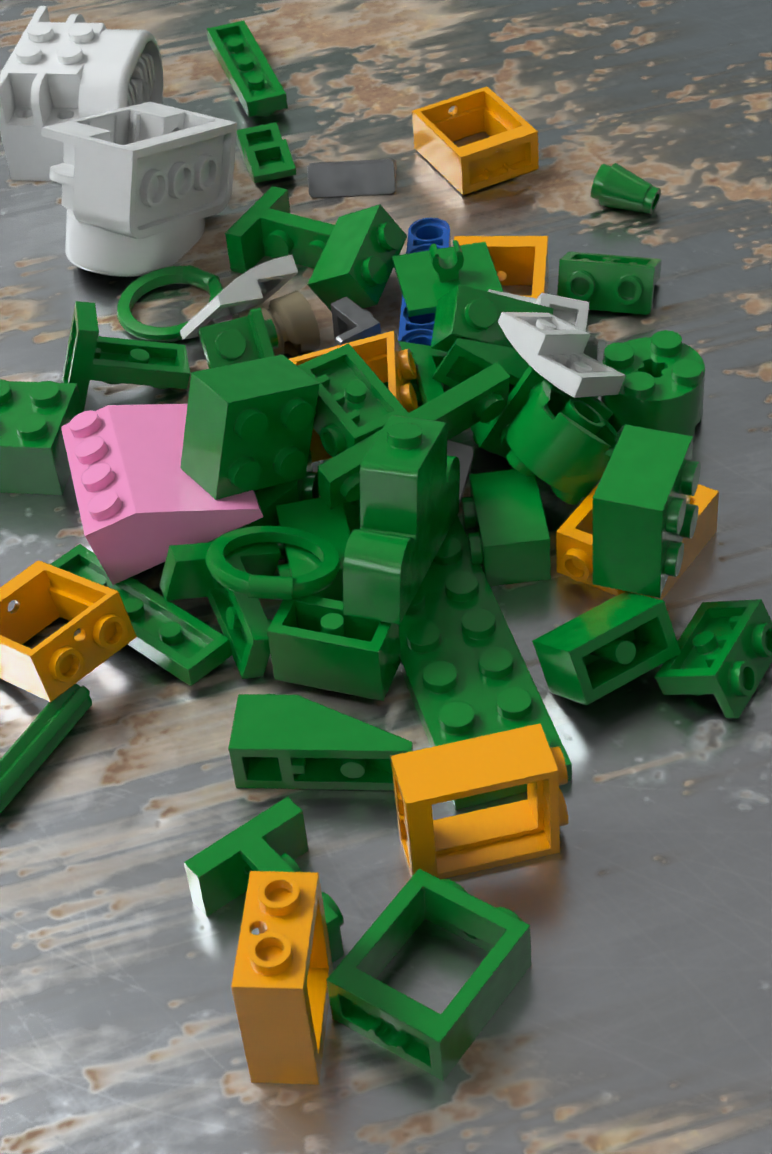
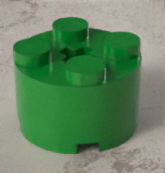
M663 330L654 333L652 337L632 339L624 343L616 342L604 349L602 363L626 375L618 395L601 396V402L613 412L608 422L617 432L626 424L688 436L695 434V426L699 421L701 423L703 417L705 364L697 351L682 343L681 335L673 331Z
M544 379L506 429V440L511 448L506 458L509 464L518 472L526 476L537 475L551 485L552 491L562 501L571 505H577L581 498L587 497L600 482L624 425L617 432L608 422L613 412L595 396L574 398L557 387L552 386V383Z

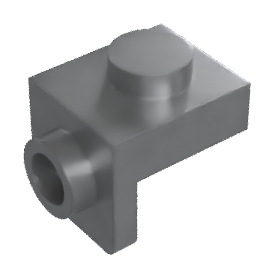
M344 297L331 304L335 346L381 334L380 322L368 310H363L348 297Z

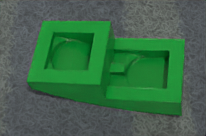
M277 122L237 130V144L246 169L254 183L296 175V167L287 141L282 139Z

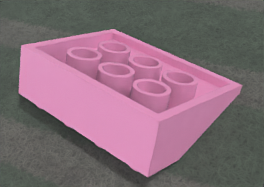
M188 404L107 405L96 411L82 412L76 415L70 423L61 426L84 535L113 585L165 562L170 545L207 543L227 532L241 528L264 517L255 491L251 490L215 500L180 468Z

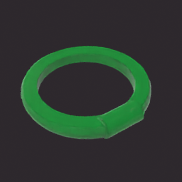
M192 265L157 269L139 277L124 290L118 301L117 318L121 326L138 339L162 343L183 340L180 330L187 322L169 327L145 325L136 320L132 315V309L137 300L145 293L157 287L183 283L207 291L210 295V302L224 288L217 275Z
M252 526L227 532L216 538L206 553V565L211 576L222 586L234 592L247 595L248 598L292 600L309 596L330 586L337 578L341 569V559L338 551L326 539L308 531L283 526ZM277 542L306 549L316 555L322 564L317 569L299 576H266L243 572L229 564L225 557L231 551L248 544Z

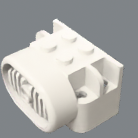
M47 6L38 7L0 73V134L11 180L52 181L50 179V167L63 163L64 143L41 137V127L146 102L162 104L164 82L162 58L158 43L149 31L106 29L104 23H85L84 17L81 14H71L66 22H50Z
M146 102L41 127V137L64 143L63 163L50 167V179L62 184L61 205L67 208L65 253L69 261L77 267L90 272L122 277L143 276L154 270L174 265L202 237L205 229V218L220 213L228 205L233 187L237 122L154 102Z

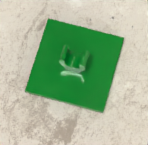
M453 240L454 247L437 249L434 243L431 244L428 251L392 256L394 269L409 317L436 313L437 301L459 284L483 291L490 289L504 292L486 242L460 245L457 240Z

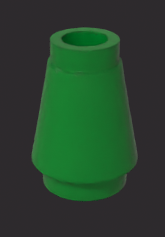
M614 163L612 166L602 164L596 173L591 188V198L599 200L600 206L652 214L655 211L661 195L660 188L654 187L651 183L617 163Z

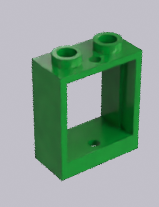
M418 869L326 979L332 1019L444 1081L532 965L530 925L523 922L513 911L504 907H494L468 894L458 883L450 879H439ZM425 919L489 952L442 1014L377 980L378 976Z

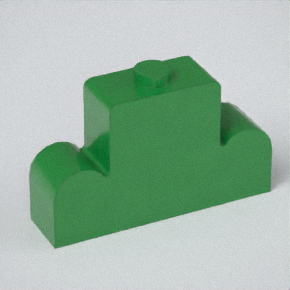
M391 415L364 456L360 465V530L354 529L351 532L343 561L344 616L400 624L459 513L460 462L458 457L447 455V422Z

